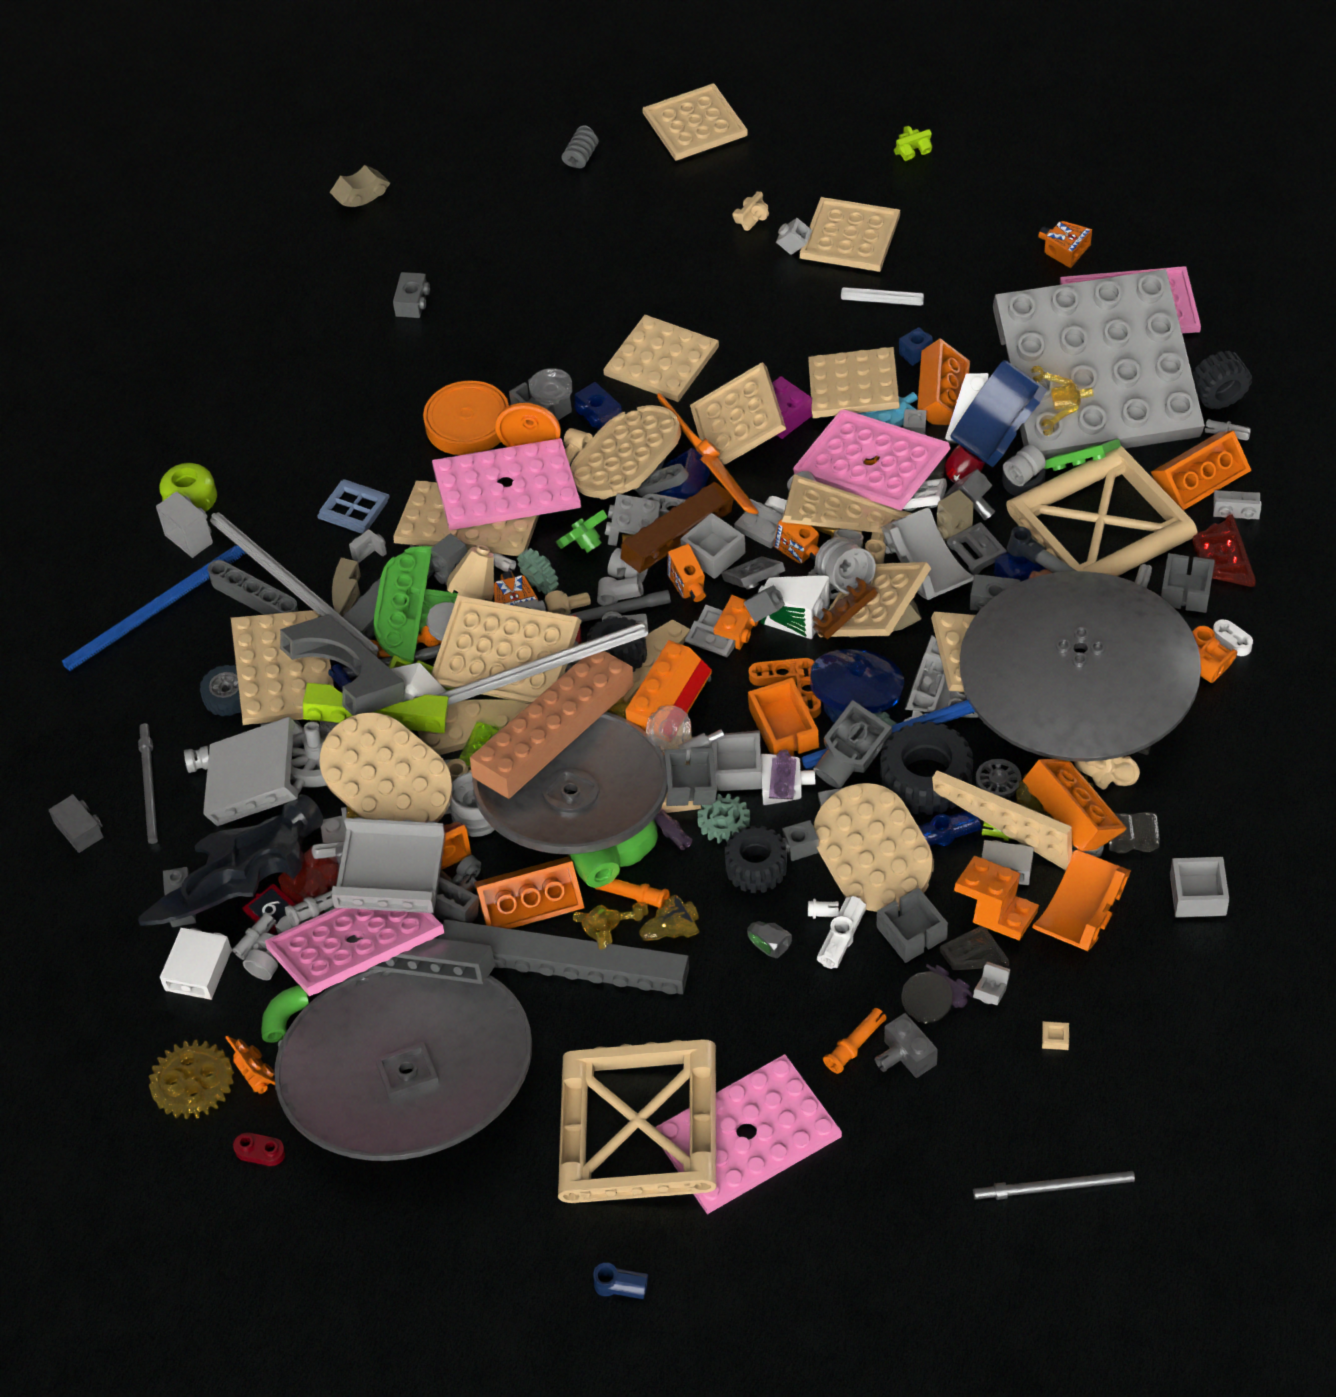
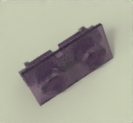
M780 750L777 757L772 758L769 799L793 800L796 759H792L787 750Z
M928 964L926 965L930 972L928 974L924 973L920 978L923 987L937 995L945 988L946 991L942 998L956 1008H963L966 1005L967 999L965 997L967 995L973 998V994L968 990L970 988L968 984L959 978L956 981L951 980L947 977L949 972L938 965L935 968Z

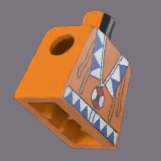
M1060 221L1053 230L1043 226L1039 232V238L1045 240V253L1069 268L1076 263L1091 245L1092 229L1065 221Z
M781 519L777 525L774 547L798 563L805 562L809 557L815 561L816 554L820 549L817 546L819 533L811 525L782 522Z
M689 543L669 551L667 574L681 597L688 598L691 596L694 602L703 600L706 597L704 592V572Z
M507 571L501 574V581L494 583V599L496 603L515 606V603L538 600L525 576L514 577L512 572Z

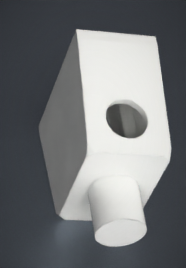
M761 754L763 805L800 799L801 785L815 784L814 770L800 771V758Z

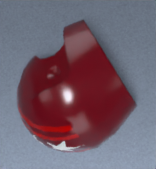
M959 444L947 459L945 472L947 477L956 483L976 469L981 472L985 462Z

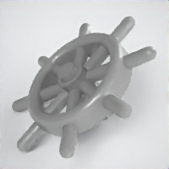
M294 720L302 728V732L293 735L292 757L298 758L291 760L290 783L298 790V794L303 787H322L327 785L320 769V752L326 737L339 723L332 722L330 725H319L317 722H308L302 727L299 721Z

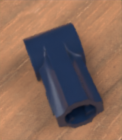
M601 1263L595 1267L593 1275L594 1288L599 1295L611 1296L617 1294L644 1299L647 1290L648 1274L617 1269L611 1263ZM602 1277L612 1278L610 1282L600 1281Z

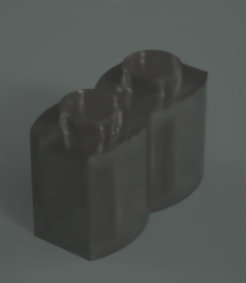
M1156 813L1115 814L1127 829L1108 842L1109 851L1126 853L1135 849L1150 852L1159 848L1160 836Z

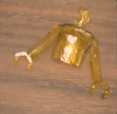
M1034 366L1031 369L1032 373H1040V375L1033 377V380L1036 382L1046 379L1064 385L1051 388L1054 411H1062L1051 420L1045 419L1042 421V426L1049 425L1051 427L1043 431L1044 435L1049 436L1054 432V425L1079 410L1081 398L1094 396L1093 389L1079 390L1074 381L1046 373L1041 366Z
M638 902L632 906V912L619 913L617 910L607 909L605 906L599 905L590 911L589 914L575 912L573 920L575 922H582L584 931L597 941L598 948L602 950L607 947V944L612 943L610 931L619 924L620 920L634 918L636 921H639L643 918V915H648V908L645 902Z

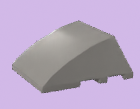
M933 636L930 638L918 668L905 710L934 712L968 700L965 692L948 690L937 640ZM974 712L963 717L975 718L979 716Z

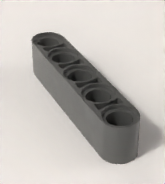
M216 560L209 564L207 570L212 586L264 615L299 612L296 600L280 590L225 561Z

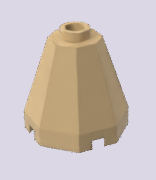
M483 545L471 547L449 575L446 583L447 590L453 593V590L457 591L458 596L492 601L494 595V556L490 549Z

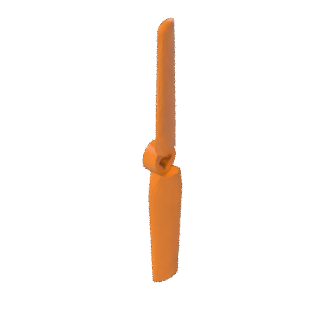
M658 393L659 402L677 416L681 430L702 457L700 460L712 471L746 512L758 514L757 508L718 458L721 454L720 451L708 439L705 438L702 441L698 438L665 397Z

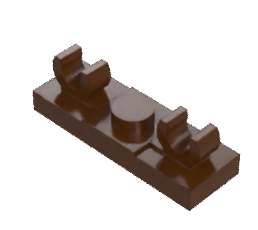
M857 577L858 586L855 589L849 585L847 586L849 595L838 600L829 611L822 608L824 617L821 620L816 616L813 617V621L816 623L813 628L816 633L828 640L878 594L874 587Z

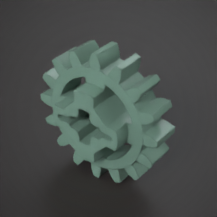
M531 548L518 555L517 560L519 563L517 565L521 568L520 572L526 577L531 587L535 586L538 592L542 591L544 594L550 593L557 588L559 583L557 582L558 577L555 575L556 571L552 569L550 561L545 556H539L538 551L534 552Z
M718 794L717 799L712 805H701L702 810H698V827H701L702 835L708 833V840L716 837L717 843H720L722 839L728 841L729 838H732V834L735 832L740 833L741 828L750 827V811L747 809L746 803H740L739 797L732 800L730 794H727L726 798H722Z

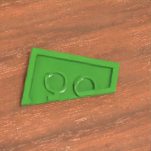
M1117 438L1102 445L1096 444L1083 448L1080 451L1075 450L1045 459L1046 466L1044 468L1052 467L1053 471L1066 468L1067 463L1072 462L1073 466L1086 463V458L1092 457L1093 461L1105 458V453L1121 447L1120 440Z

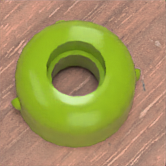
M182 463L172 467L164 474L159 486L162 501L177 491L183 497H188L195 507H200L205 512L214 505L217 498V490L211 473L202 465L195 463Z

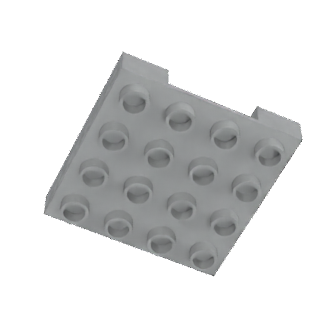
M1166 269L995 295L993 303L994 315L1001 345L1006 344L1009 362L1047 389L1040 404L1026 422L1020 426L1024 446L1033 445L1043 454L1045 459L1071 451H1080L1092 445H1102L1119 438L1123 448H1131L1201 436L1205 425Z

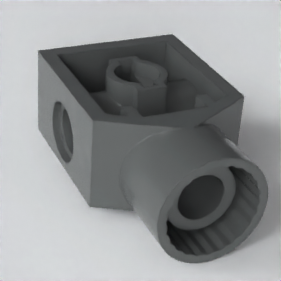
M852 700L825 735L824 743L827 751L813 768L814 772L829 785L841 789L853 771L862 773L866 771L883 748L885 742L890 739L892 727Z

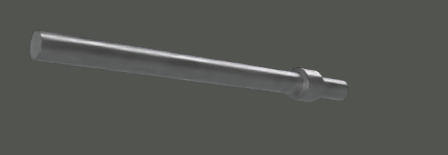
M141 724L138 745L139 751L142 753L148 842L154 844L158 839L151 759L153 741L150 738L149 725Z
M1133 1171L1010 1185H1006L1003 1182L995 1183L992 1187L974 1188L973 1194L974 1199L995 1197L996 1200L1007 1199L1010 1195L1134 1182L1135 1177Z

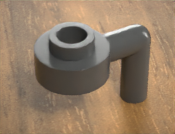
M469 855L459 863L456 870L457 874L452 879L442 869H440L439 877L458 886L465 876L469 875L470 879L472 877L475 879L480 874L481 862L475 856Z

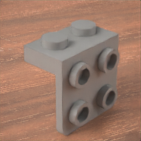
M617 494L615 505H610L608 518H612V522H607L605 535H609L608 545L617 546L619 532L635 535L641 528L653 523L658 518L660 503L655 500Z

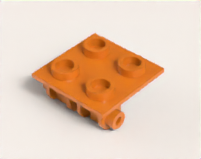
M229 1036L225 1037L236 1052L233 1055L234 1063L255 1092L262 1094L268 1089L267 1085L269 1083L275 1085V1078L273 1077L275 1072L268 1064L262 1062L260 1059L262 1054L255 1046L251 1045L249 1047L241 1039L235 1040Z

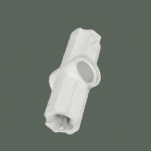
M854 896L846 897L837 917L832 920L831 930L817 956V960L824 967L830 969L838 968L847 947L853 943V935L866 910V904L860 898Z

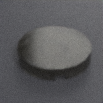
M929 971L920 972L910 977L905 983L901 994L902 1004L908 1015L922 1023H934L941 1020L950 1011L953 1002L952 989L947 980L939 974Z

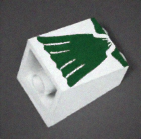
M823 575L768 578L766 584L760 587L758 593L774 585L781 592L785 605L773 614L761 619V624L812 639L816 633L813 628L816 624L813 621V617L816 616L821 620L824 617L821 609L825 608L828 610L829 577Z

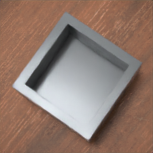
M176 491L156 506L165 536L192 558L213 543L210 534L212 531L206 521L207 514L202 508L195 507L188 497H183Z
M713 513L709 514L681 538V546L689 543L702 571L714 579L745 554V535Z
M759 733L724 735L725 737L712 743L717 791L762 789Z
M1223 857L1173 858L1170 880L1175 917L1226 916L1229 893Z

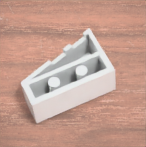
M988 373L965 375L944 440L945 442L957 443L951 439L950 435L971 402L987 382Z
M420 663L391 669L405 683L404 699L402 702L418 698L424 694L437 695L446 692L440 683Z

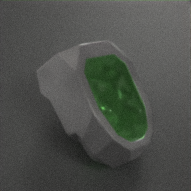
M754 922L751 923L747 930L748 937L754 945L768 956L779 958L792 942V935L776 923Z

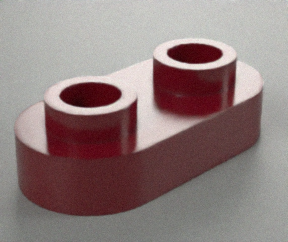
M243 1133L235 1139L233 1144L236 1156L243 1161L275 1166L285 1158V1148L283 1143L277 1138L254 1133ZM250 1142L248 1146H242L244 1143ZM270 1147L275 1148L273 1151H267Z

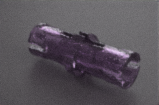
M661 808L660 813L653 819L654 822L662 829L665 837H670L680 850H685L683 844L688 848L692 843V838L680 828V823L677 820H673Z

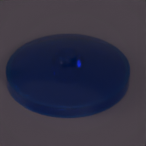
M840 649L828 652L813 663L810 671L809 682L813 693L823 703L840 711H844L853 700L871 713L882 712L894 706L900 700L903 693L904 677L897 665L886 657L867 650Z

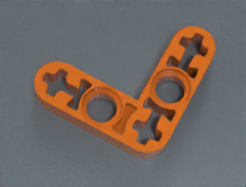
M799 658L757 662L750 666L749 680L756 686L771 685L793 678L812 719L820 715L821 699L816 664L812 659ZM803 668L808 669V676L804 677ZM779 669H786L789 671L786 675H779L776 673ZM761 672L762 676H757V673ZM805 685H811L814 687V689L812 691L807 692L804 691L802 687ZM812 699L813 708L809 709L808 700Z

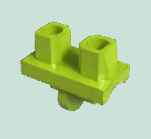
M906 126L903 130L904 133L899 135V139L896 141L897 146L894 148L895 154H900L905 161L915 156L914 149L919 148L921 154H928L932 149L930 141L932 133L930 129L919 132L918 129L912 130L910 126Z

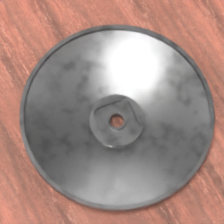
M605 712L510 799L473 778V793L475 802L484 819L507 839L524 847L555 854L589 853L610 848L632 838L656 817L667 793L665 761L659 746L643 729L627 719ZM571 791L576 792L575 794H566Z

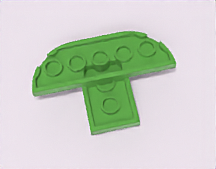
M418 546L406 549L404 553L395 558L392 557L388 561L381 575L374 614V633L382 649L391 657L395 655L413 664L419 631L421 632L424 626H427L426 619L429 610L442 602L455 603L458 594L426 589L432 554L431 546Z

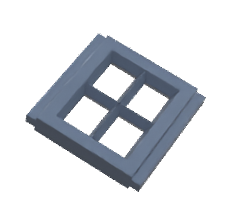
M343 479L322 506L317 516L318 519L363 534L370 528L390 497L389 494ZM344 492L358 496L354 503L340 499ZM362 498L376 502L371 510L358 505ZM336 503L349 507L345 515L332 511ZM354 509L368 514L363 521L349 517Z

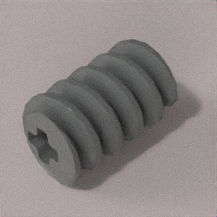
M586 125L580 126L562 154V161L568 166L576 168L585 167L598 145V138L590 127Z

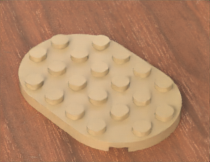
M650 405L637 407L638 411H631L627 414L622 412L610 419L587 443L583 450L578 453L571 464L570 469L576 489L589 497L607 499L639 488L641 483L650 476L678 444L681 436V426L677 416L665 407Z
M362 713L351 716L336 725L322 745L320 769L325 783L341 801L361 818L370 820L387 819L389 821L438 822L446 813L452 799V779L446 763L433 749L396 719L380 713Z
M855 784L834 793L821 806L814 822V830L819 839L817 849L845 898L852 896L860 898L866 904V910L876 912L896 900L899 904V911L900 898L918 887L923 893L926 891L931 874L934 871L933 854L912 815L896 793L877 784Z

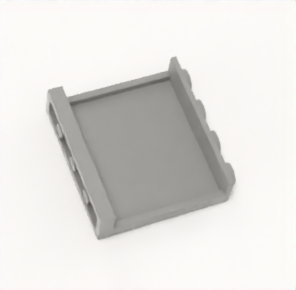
M290 717L210 744L203 814L215 825L219 826L298 799V790L290 784L293 735L302 732V728Z
M361 817L345 818L347 830L337 886H333L331 894L334 907L434 913L446 837L443 823L434 821L413 822L411 820L389 821L387 819L370 820Z

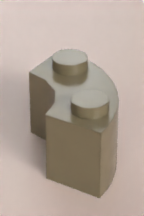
M364 165L354 175L340 176L330 193L342 205L357 207L383 195L390 182L378 170Z

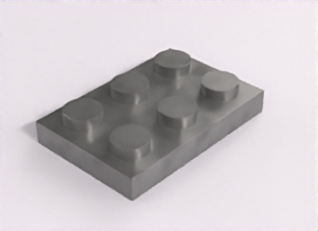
M761 556L721 572L724 581L751 589L758 586V582L761 580L779 577V573L784 572L785 568L783 562Z

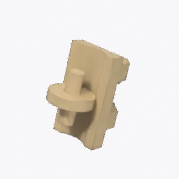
M756 192L753 197H747L743 201L744 207L733 212L735 223L742 224L744 230L749 231L758 220H765L769 215L768 205L763 201L762 192Z

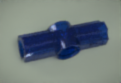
M968 811L952 816L940 814L935 816L931 822L918 826L929 846L934 844L941 846L949 845L956 837L981 830L979 818Z

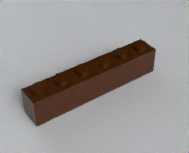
M716 482L703 487L697 494L688 497L683 503L673 507L662 517L656 518L653 523L641 528L635 535L627 537L621 545L620 559L637 572H643L668 555L669 551L680 547L681 538L709 514L713 513L720 519L729 514L732 510L733 496Z

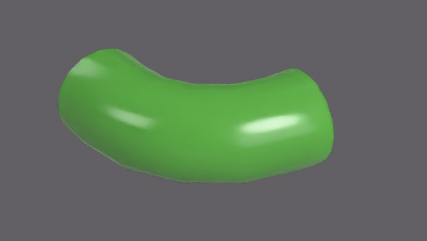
M300 985L283 990L269 1002L262 1017L261 1034L264 1041L278 1042L283 1040L287 1032V1021L290 1016L295 1012L303 1010L309 1004L308 994Z

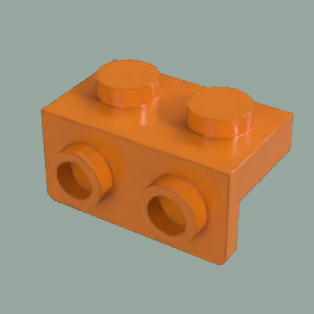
M732 595L714 626V634L735 640V648L740 650L744 642L747 643L749 641L751 629L753 626H757L759 621L754 622L743 603L746 599Z

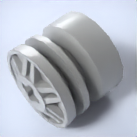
M835 537L828 540L820 547L816 554L815 567L819 576H828L829 584L845 594H850L847 591L848 585L854 589L858 586L857 577L869 585L874 578L876 566L870 552L844 537Z
M472 772L457 777L452 782V799L450 802L452 823L457 821L464 824L468 836L471 837L484 836L493 832L495 829L484 819L475 802Z

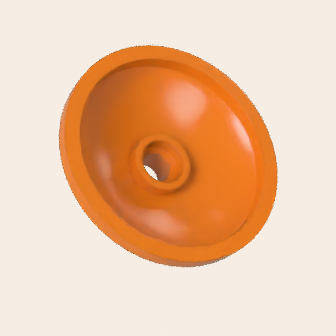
M517 403L506 407L498 415L495 425L497 436L506 447L560 439L561 428L557 418L547 409L532 403Z

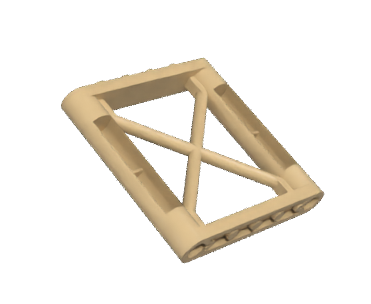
M1122 446L1105 453V458L1095 461L1091 459L1008 500L1006 503L1010 516L1019 526L1029 529L1032 534L1031 537L1047 548L1046 551L1076 571L1119 576L1197 536V528L1193 520ZM1122 474L1166 522L1161 524L1107 515L1115 477ZM1106 477L1098 513L1049 506ZM1047 514L1096 522L1087 561L1079 565L1036 516ZM1105 524L1154 532L1097 561Z
M674 1040L669 1043L649 1042L645 1045L632 1046L625 1044L620 1047H596L594 1049L569 1051L563 1055L558 1198L561 1201L579 1203L707 1193L716 1189L715 1043L709 1040ZM684 1064V1069L639 1113L635 1112L594 1077V1071ZM689 1078L690 1156L646 1121ZM589 1086L630 1121L586 1163L587 1098ZM637 1128L641 1129L684 1165V1172L591 1179V1173Z

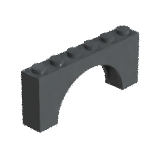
M329 614L280 629V649L292 660L304 657L331 659L346 665L357 674L358 677L354 681L343 686L342 706L351 715L370 713L403 701L405 690L403 679L398 677Z

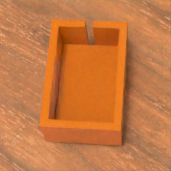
M793 678L748 692L749 710L770 754L794 756V751H798L800 754L819 748L818 729Z

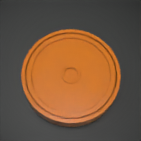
M461 381L447 385L434 393L425 405L423 418L426 434L435 447L449 454L466 455L488 451L501 442L497 436L495 425L500 412L509 406L508 400L498 388L485 382Z

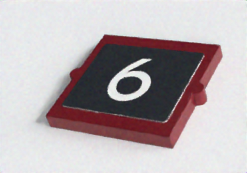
M272 884L261 894H256V898L242 909L256 923L266 912L276 920L277 923L275 925H277L279 920L286 916L285 907L288 905L295 906L296 904L275 884ZM274 925L268 933L273 934L277 931L276 926Z

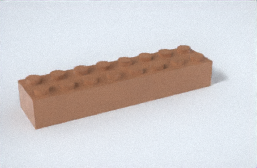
M605 651L582 658L470 757L472 777L510 799L634 687L633 667Z

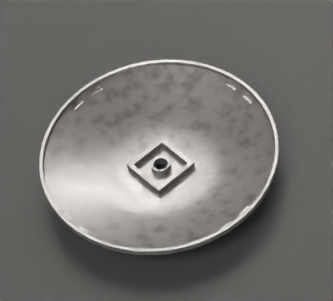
M1067 571L1040 575L1024 580L1002 591L991 599L974 617L965 633L960 651L961 683L970 705L980 719L996 734L1015 746L1040 756L1066 761L1090 762L1119 758L1138 752L1161 740L1183 720L1190 710L1198 691L1201 673L1200 654L1194 635L1182 616L1167 601L1151 590L1130 580L1087 571ZM1078 648H1082V649L1086 650V652H1085V653H1080V652L1077 653V652H1075L1074 650H1075V649H1078Z
M367 969L326 989L311 1001L293 1021L280 1044L276 1057L275 1086L284 1113L295 1128L313 1143L334 1153L351 1158L376 1161L403 1160L428 1155L456 1145L471 1137L497 1118L510 1104L523 1084L529 1069L532 1056L530 1025L524 1009L514 994L491 975L487 977L483 984ZM406 1069L413 1070L408 1074H402V1072Z

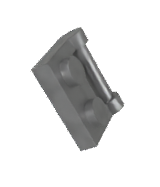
M981 522L950 537L947 541L950 549L955 550L967 563L968 569L972 574H978L983 568L1006 557L1007 551ZM966 542L980 558L975 560L962 543Z

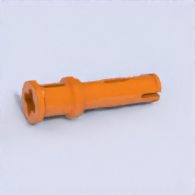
M614 879L605 886L595 888L596 890L635 899L642 906L648 904L658 907L660 911L666 909L670 897L668 889L659 890L650 887L647 883L640 886Z
M874 1008L846 1039L837 1042V1047L831 1054L823 1057L825 1065L836 1074L841 1073L844 1070L843 1066L850 1059L857 1056L858 1048L886 1020L885 1014L879 1016L882 1013L880 1009Z

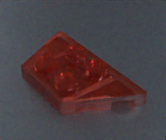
M1233 514L1228 515L1226 521L1219 525L1215 523L1206 531H1201L1193 536V545L1197 557L1215 560L1213 579L1250 587L1255 586L1256 580Z

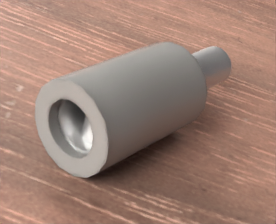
M721 729L709 736L702 733L678 747L679 749L687 750V762L690 760L691 749L712 748L711 743L725 736Z

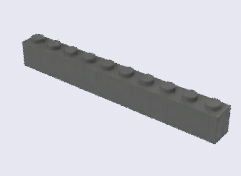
M446 919L443 922L444 933L439 935L438 938L491 945L495 968L505 967L516 969L520 972H538L546 976H565L568 979L578 978L589 980L593 983H611L619 987L631 986L645 991H663L667 994H683L689 972L688 955Z

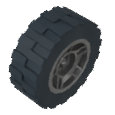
M224 665L218 666L213 670L211 669L207 675H204L200 683V693L207 710L220 716H232L235 713H240L241 704L236 666Z

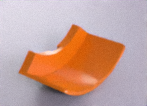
M1075 850L1053 899L1042 916L1033 924L1032 928L1088 951L1098 940L1100 928L1105 929L1112 916V912L1109 909L1115 899H1120L1131 870L1081 850Z

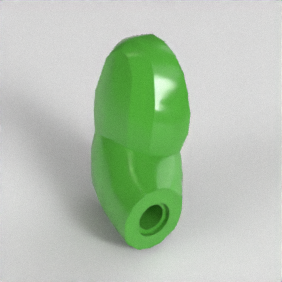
M652 820L641 832L610 848L589 853L568 854L573 861L575 871L590 887L598 888L611 883L619 874L620 867L631 866L641 861L655 846L658 838L656 823Z

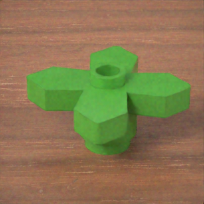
M601 510L586 521L581 518L571 525L573 530L557 540L556 543L561 549L576 540L581 549H585L588 553L602 543L599 539L600 535L594 526L608 516L604 510Z

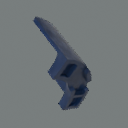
M1003 360L957 423L950 435L951 439L991 467H994L1016 436L1018 428L1022 423L1026 422L1040 404L1047 389L1008 361Z

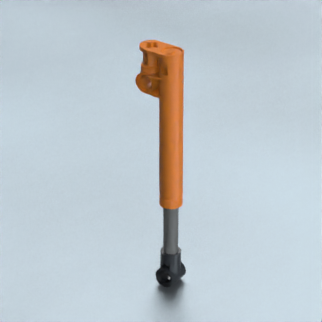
M1022 526L1012 529L1007 545V550L1011 555L1016 557L1023 556L1033 564L1039 563L1052 573L1076 571L1046 551L1047 548L1031 537L1032 534L1029 529ZM1198 626L1192 633L1200 654V676L1213 683L1232 664L1238 651L1235 649L1231 651L1221 645L1220 640L1215 638V633L1211 628Z

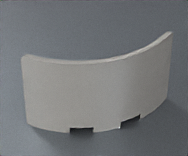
M924 508L881 527L891 554L896 552L901 563L927 562L931 567L924 582L917 590V593L923 598L929 600L974 580V575L967 572L948 549L937 529L929 508Z

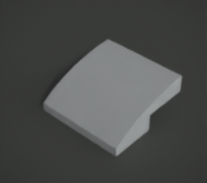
M705 605L698 621H694L685 642L728 657L735 647V640L714 634V626L723 611Z

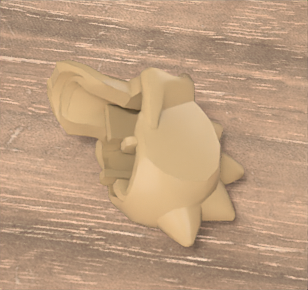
M1130 756L1102 761H1074L1075 767L1091 776L1094 783L1102 789H1106L1111 782L1118 786L1132 785L1136 783L1140 774L1137 763Z

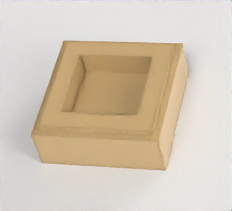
M1043 1021L1042 1049L1068 1050L1069 1023Z

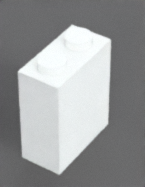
M181 928L160 976L165 991L212 1000L232 951L228 937L221 933L202 932L196 928Z

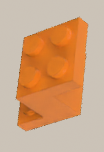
M974 856L955 884L954 891L977 899L973 923L1020 941L1038 912V904L1016 896L1021 873L984 858Z

